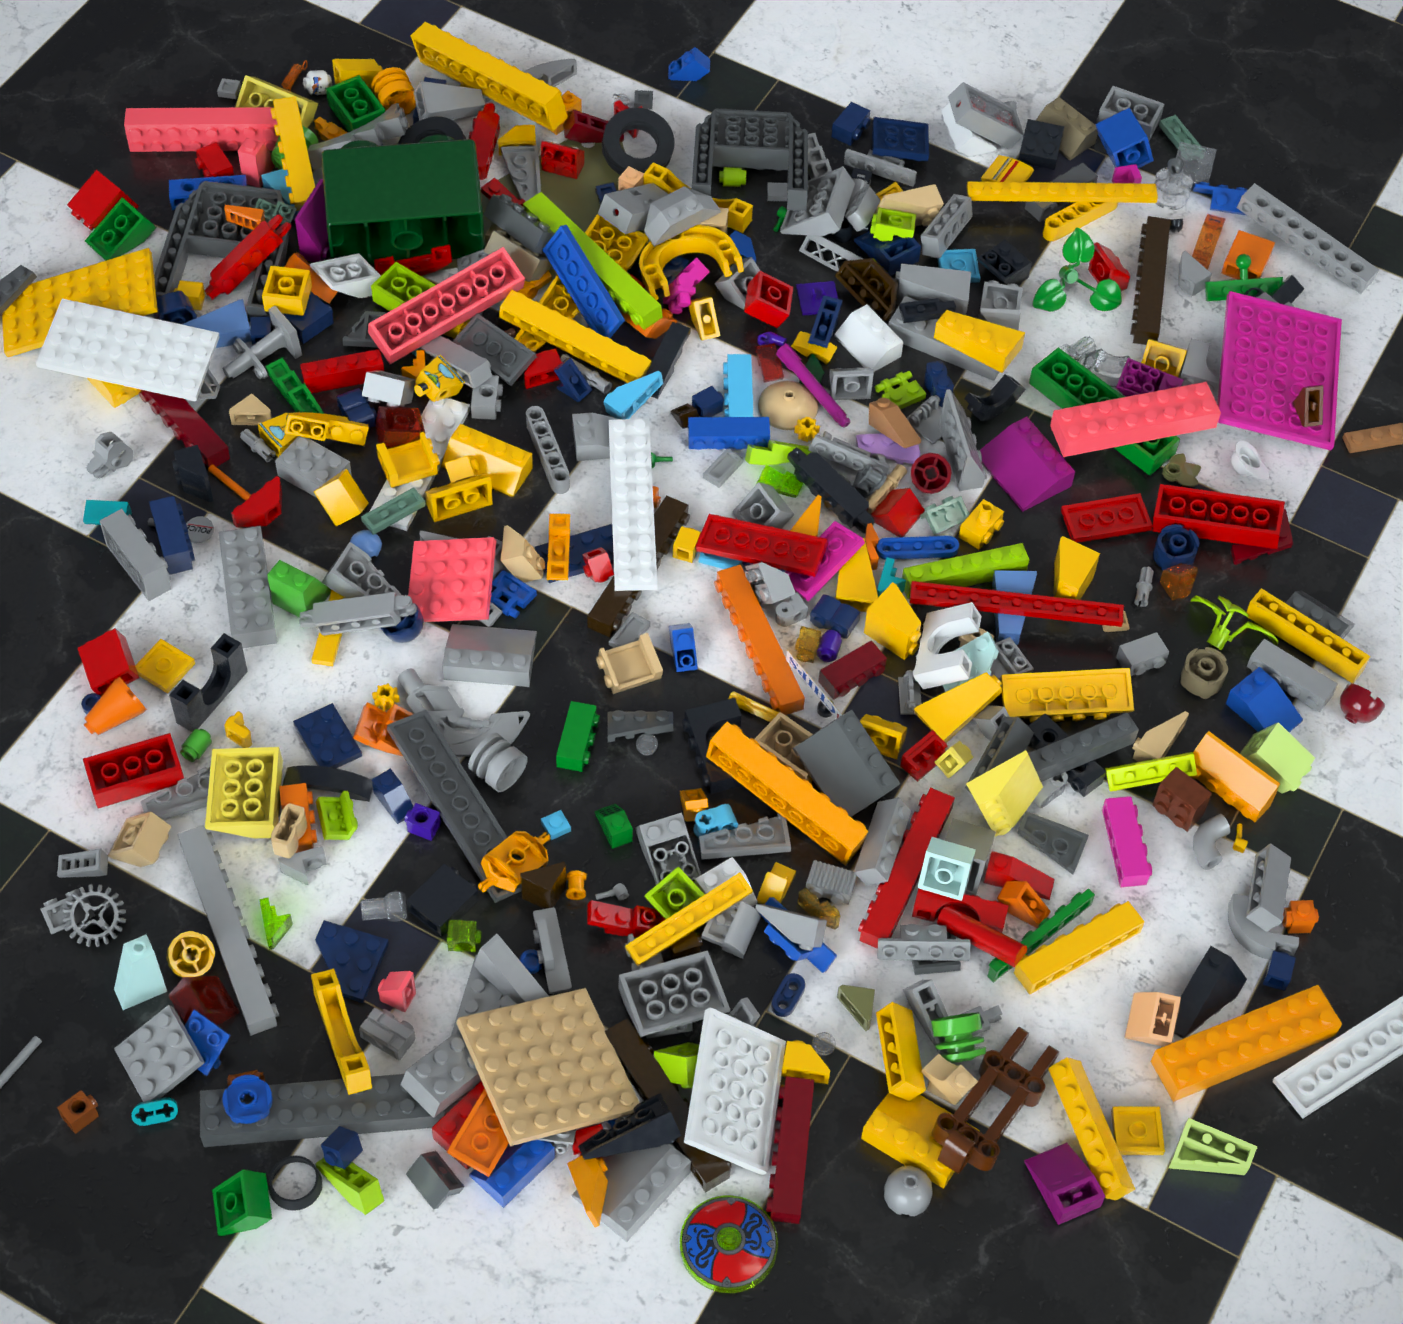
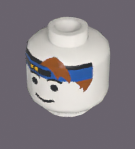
M324 70L309 71L307 76L303 78V86L311 95L327 94L326 88L332 86V79Z

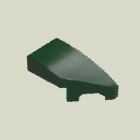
M811 354L806 368L821 384L824 371L815 354Z

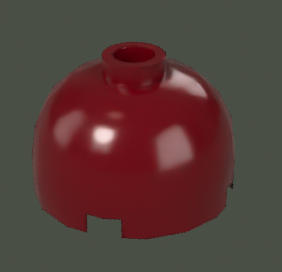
M927 453L915 460L910 474L912 482L917 489L923 493L933 494L947 487L952 472L950 464L944 457L935 453Z
M1352 683L1350 686L1347 684L1343 690L1339 703L1341 710L1346 714L1345 719L1353 724L1357 722L1370 723L1377 719L1384 710L1385 704L1379 697L1374 700L1370 696L1372 692Z

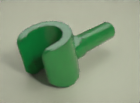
M783 206L777 211V216L780 218L773 229L775 232H778L787 213V209Z
M651 452L652 468L655 467V462L673 461V457H659Z

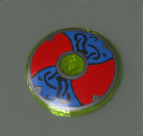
M724 1195L708 1199L691 1211L682 1226L680 1233V1255L682 1262L692 1278L710 1290L721 1293H738L751 1289L767 1277L776 1260L778 1237L773 1221L759 1205L746 1198Z

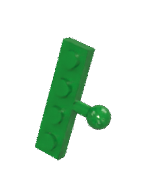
M1241 254L1236 259V265L1240 269V279L1205 282L1206 301L1226 300L1229 291L1244 294L1248 289L1255 287L1270 295L1283 283V277L1248 279V268L1251 265V258L1247 254ZM1251 290L1248 296L1257 295L1258 291Z

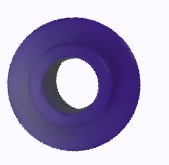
M827 630L822 635L816 651L817 656L822 661L832 662L836 660L842 644L840 633L834 630Z

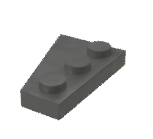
M621 710L608 712V742H614L615 737L625 736L626 739L634 738V735L638 733L653 735L673 731V712L664 710L657 712H645L643 710L635 712H624Z
M1027 811L1017 832L1072 875L1075 872L1089 836Z

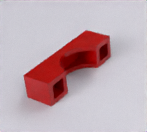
M918 888L912 917L934 922L939 917L942 909L949 905L1001 933L1003 932L1009 905H1005L1000 901L985 900L977 895L964 894L962 901Z

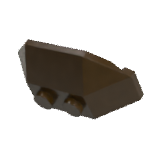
M874 258L845 261L835 277L862 306L867 304L886 323L895 310L898 283Z

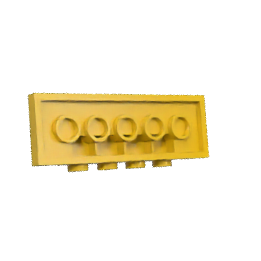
M1130 668L1003 674L1000 676L1003 706L1009 716L1029 719L1030 723H1033L1044 714L1048 715L1054 722L1064 721V717H1072L1073 721L1085 720V716H1094L1095 720L1106 719L1107 715L1111 713L1134 711Z

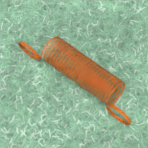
M294 64L282 82V87L285 86L286 89L287 85V90L290 89L291 92V87L301 71L306 70V68L304 69L303 66L301 67L297 64L296 69V64Z

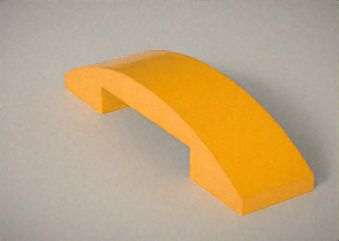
M549 514L547 580H568L570 514Z

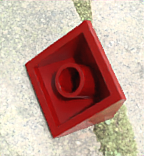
M904 488L890 491L870 515L873 517L874 523L898 537H904L925 510L912 490Z

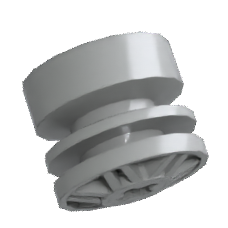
M492 733L476 747L470 757L468 768L481 779L485 778V782L497 792H504L522 775L527 764V756L515 746L511 747L510 743L498 733Z

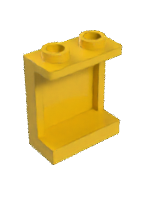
M424 432L419 433V440L387 449L385 443L376 445L378 459L391 488L438 474L437 465H440L437 453L433 454L431 439L426 438Z

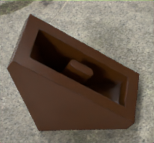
M1323 385L1303 387L1293 402L1303 427L1323 425Z

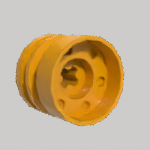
M396 67L386 68L373 78L371 83L372 92L385 111L389 109L391 104L399 103L400 108L404 109L405 116L415 109L414 88L404 70Z

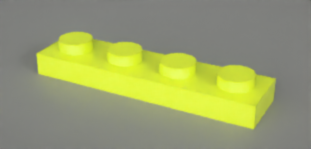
M1190 752L1105 768L1109 791L1162 782L1175 767H1178L1188 776L1197 775L1194 754Z

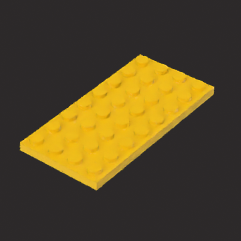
M142 249L31 283L2 314L4 353L6 356L11 357L43 346L62 298L140 316L158 312L152 252L150 249Z

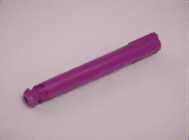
M788 343L781 346L776 354L789 370L794 372L836 423L838 422L843 428L847 427L850 424V419L846 417L847 414L801 362L802 359Z

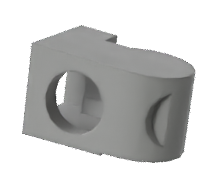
M798 592L790 596L789 602L779 603L776 607V623L783 627L795 624L806 619L808 616V607Z

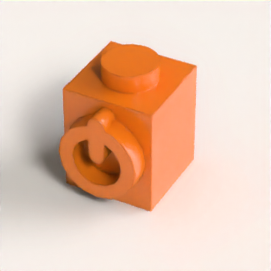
M1313 900L1290 901L1288 907H1284L1282 924L1284 927H1287L1288 934L1311 933L1319 919L1318 910L1314 909Z

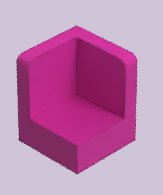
M1136 164L1116 167L1114 169L1113 183L1141 184L1142 176Z

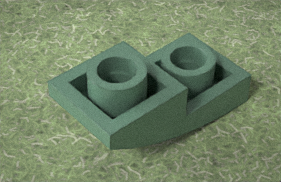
M260 198L255 205L257 209H264L266 222L280 214L283 217V221L280 224H284V222L291 224L297 209L278 201L277 205H274Z

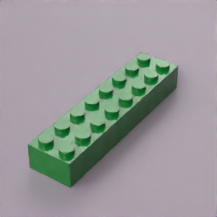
M1059 347L1035 365L1031 371L1029 384L1062 409L1124 397ZM1170 436L1113 448L1150 476L1176 454L1180 438Z

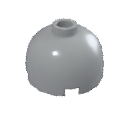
M902 1166L895 1169L888 1176L884 1187V1199L888 1207L899 1215L916 1216L923 1213L929 1206L933 1195L930 1178L923 1170L914 1166Z

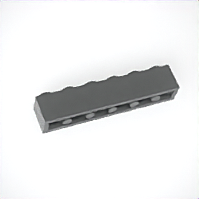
M1127 712L1032 751L1028 755L1042 782L1134 744L1139 729Z

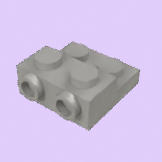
M997 281L984 282L980 308L1020 310L1023 287H1019L1017 284L1004 285Z

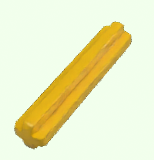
M735 691L728 698H735L739 708L768 722H771L779 713Z

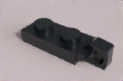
M938 298L905 302L899 305L903 323L939 319L946 310L955 312L956 309L954 301L943 302L939 301Z

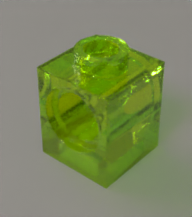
M449 920L447 934L448 951L476 952V944H481V930H477V921Z

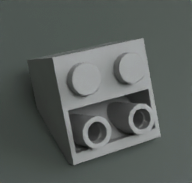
M763 562L745 566L746 578L749 583H752L754 593L760 605L773 604L796 594L787 573Z

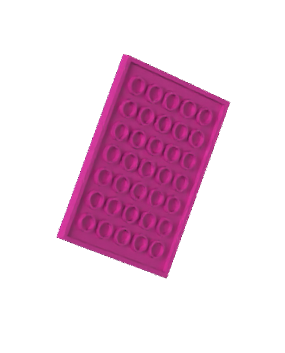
M1229 291L1226 299L1217 401L1221 411L1218 423L1332 450L1335 441L1342 319ZM1323 385V425L1303 427L1293 402L1303 387Z

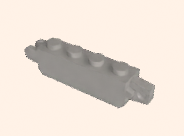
M385 592L383 594L313 603L312 610L300 612L299 623L302 628H317L319 633L325 636L396 626L401 622V617L411 616L417 612V607L412 603V599L408 595L397 596L395 592Z

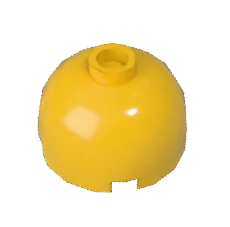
M195 931L179 934L171 941L167 950V962L174 974L182 978L193 979L202 976L211 968L215 957L213 943L207 936Z

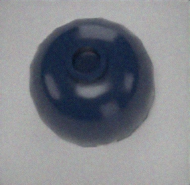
M416 605L417 612L413 615L401 617V622L396 626L383 627L381 630L392 641L398 643L410 642L419 636L423 629L424 619L421 610Z

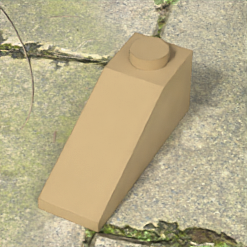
M1185 711L1150 729L1144 734L1142 739L1138 737L1132 748L1135 750L1133 759L1142 762L1165 757L1184 728L1189 713Z

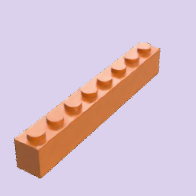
M741 564L717 571V580L714 581L716 591L718 593L721 592L724 608L730 611V620L733 626L736 625L738 628V637L746 645V654L754 662V671L762 679V687L764 692H768L772 709L784 715L803 710L805 697L746 578Z

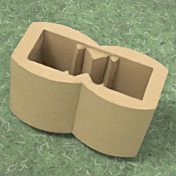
M289 803L282 810L280 823L275 826L271 834L275 855L290 859L296 853L299 844L298 840L307 829L304 807Z

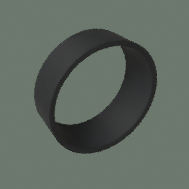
M286 1157L280 1160L270 1173V1196L275 1204L283 1209L291 1211L305 1209L312 1205L321 1193V1174L313 1162L305 1157ZM293 1162L310 1165L315 1170L316 1181L313 1189L306 1196L290 1200L279 1196L272 1186V1179L281 1167Z

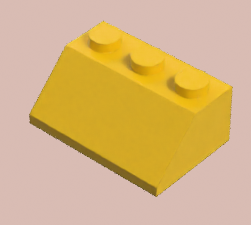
M485 474L472 476L425 491L426 505L433 521H441L493 505L490 476Z

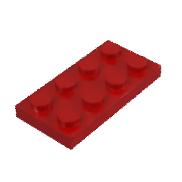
M1140 493L1065 505L1061 508L1070 538L1077 543L1151 531L1153 526Z

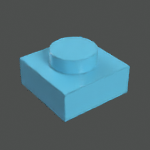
M561 810L541 818V824L547 834L550 835L551 840L571 832V826Z

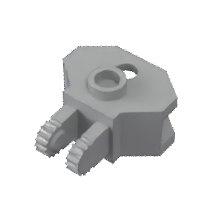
M112 431L102 433L95 440V450L92 452L95 456L88 463L86 470L93 474L95 478L100 479L110 469L114 472L116 469L127 467L133 460V450Z

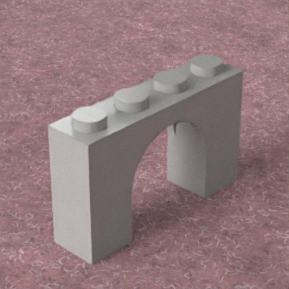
M1191 338L1179 377L1184 380L1182 386L1207 382L1213 396L1218 397L1220 377L1214 375L1206 364L1210 343Z

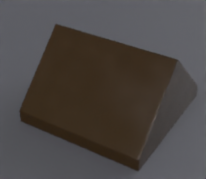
M565 862L520 873L522 898L543 909L553 908L566 889Z

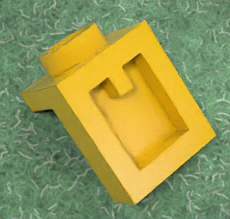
M238 711L225 722L226 737L242 748H249L252 745L251 732L244 726L243 714Z

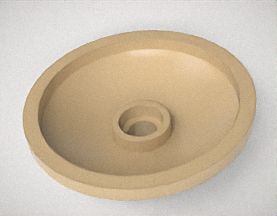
M781 381L768 386L761 393L758 409L761 417H769L771 426L782 430H794L798 419L801 420L805 417L815 419L818 412V400L806 386L794 381Z

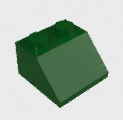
M241 1170L212 1189L219 1236L254 1230L272 1220L266 1173Z

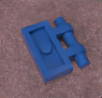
M502 570L492 581V589L494 591L491 593L490 602L501 609L506 616L510 615L516 619L520 613L515 609L516 605L524 609L537 596L535 589L505 570ZM504 596L508 601L505 603L499 598Z

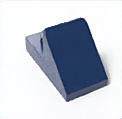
M566 358L554 369V372L561 381L557 389L576 402H580L592 391L571 358Z

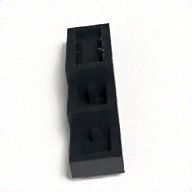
M672 322L646 373V376L657 371L662 374L663 384L651 397L658 399L674 372V365L682 353V347L691 333V328Z

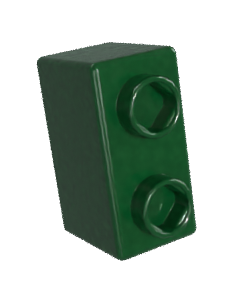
M432 135L425 137L418 143L381 146L370 141L357 140L343 145L340 149H326L322 152L326 224L331 259L359 253L370 265H375L374 260L391 256L394 257L395 261L432 254L431 248L445 245L451 246L452 259H458L485 249L476 144L473 140H455L446 135Z

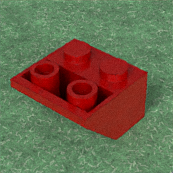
M542 141V170L577 179L585 164L584 150Z

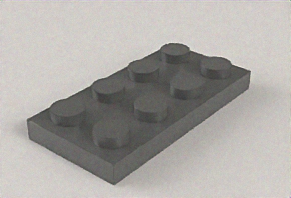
M478 313L452 341L469 351H473L476 355L486 358L491 365V372L499 376L500 379L510 386L514 384L537 357L529 348Z

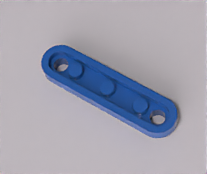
M952 536L882 538L876 546V552L882 559L887 557L892 559L954 557L959 550V542Z

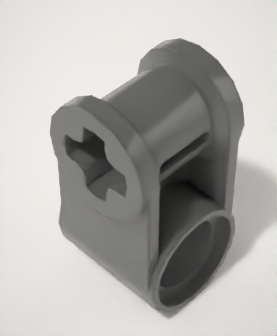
M867 464L863 470L857 473L853 487L864 498H867L874 491L882 487L886 481L887 474L880 473L873 468V465Z

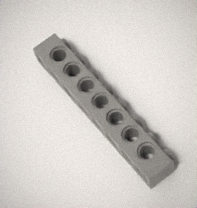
M1254 183L1242 195L1237 209L1358 293L1362 294L1373 282L1379 271L1377 267Z

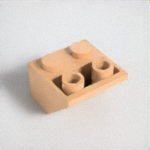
M1160 992L1134 993L1125 1038L1162 1047L1173 1042L1181 997Z

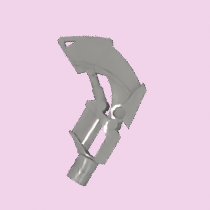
M412 668L403 671L398 676L399 683L408 695L406 702L414 714L425 710L417 697H427L435 711H428L429 715L454 754L459 757L471 756L480 742L492 733H498L511 745L530 717L528 711L491 714L489 721L472 720L471 718L462 717L465 711L455 702L447 690L449 687L424 685ZM519 717H524L519 724ZM459 726L481 729L475 734L460 732L453 728Z

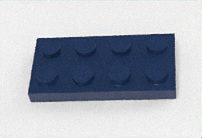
M612 524L570 536L568 578L584 573L583 566L585 562L582 554L600 547L607 552L611 565L614 564ZM548 543L535 546V551L545 561V569L543 571L547 578ZM548 580V583L556 582L559 580Z

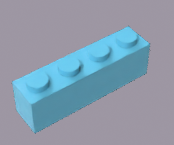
M727 354V362H723V374H727V378H724L723 382L724 390H727V393H724V405H728V409L724 410V417H753L751 354Z

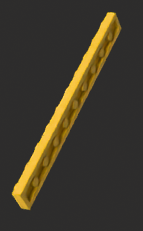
M967 181V197H971V201L1157 203L1158 199L1156 184Z

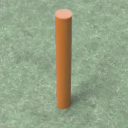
M209 466L208 471L245 501L251 496L249 492L216 466Z

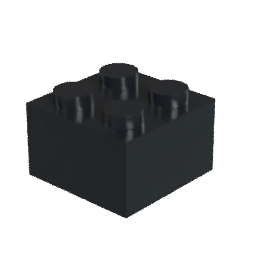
M1028 119L1019 153V161L1055 170L1064 126Z

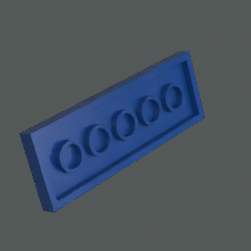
M562 225L542 250L588 326L596 333L611 338L625 319L568 226Z

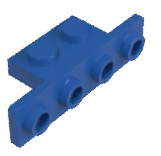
M1198 182V184L1194 185L1193 192L1212 194L1210 210L1246 215L1237 209L1242 195L1247 191L1246 188L1237 187L1236 189H1229L1226 185H1217L1215 187L1209 186L1210 184L1206 182Z
M770 897L765 905L787 910L774 897ZM760 914L769 923L764 930L769 936V940L786 951L785 954L790 959L795 961L808 959L822 973L826 972L836 959L837 955L823 942L822 947H813V951L799 948L800 944L791 942Z

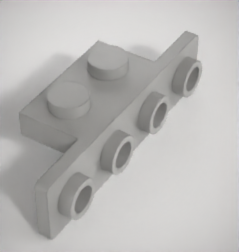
M850 149L845 151V165L871 171L872 174L912 187L915 185L917 172L905 168V161L889 156L873 155L872 150H869L867 155Z
M815 435L808 449L858 472L863 470L867 464L873 465V468L880 473L887 474L890 469V465L871 458L870 452L835 437L831 441L822 436Z
M553 907L533 911L536 927L533 930L535 944L539 943L540 950H537L539 964L544 966L549 993L555 994L571 991L572 985L556 909Z
M900 925V938L878 939L877 958L880 960L969 961L971 942L969 939H947V929L944 925Z

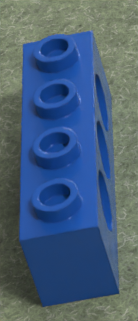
M246 175L169 180L171 208L176 210V207L188 200L189 195L197 190L204 181L248 186Z

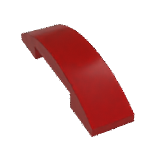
M445 245L431 248L432 254L395 261L393 256L374 260L375 270L382 276L397 262L420 276L427 275L444 268L452 262L451 246Z

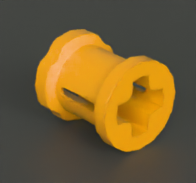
M578 870L570 871L566 874V879L569 881L566 897L571 900L584 899L586 897L584 881L587 879V874Z

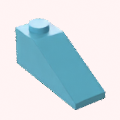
M654 372L619 386L613 392H610L604 400L606 412L614 418L630 419L663 384L661 372Z

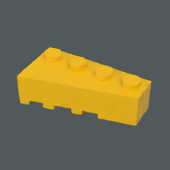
M946 310L936 322L934 334L935 339L1001 373L1005 371L1020 352L1025 337V332Z

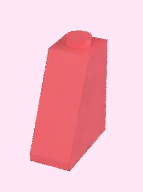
M246 138L238 150L241 173L246 175L248 185L261 188L263 185L261 175L270 173L275 165L271 159V152L264 143Z

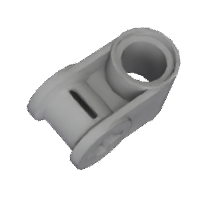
M1061 773L1041 782L1043 788L1033 800L1039 808L1045 807L1064 792L1068 779L1067 773Z

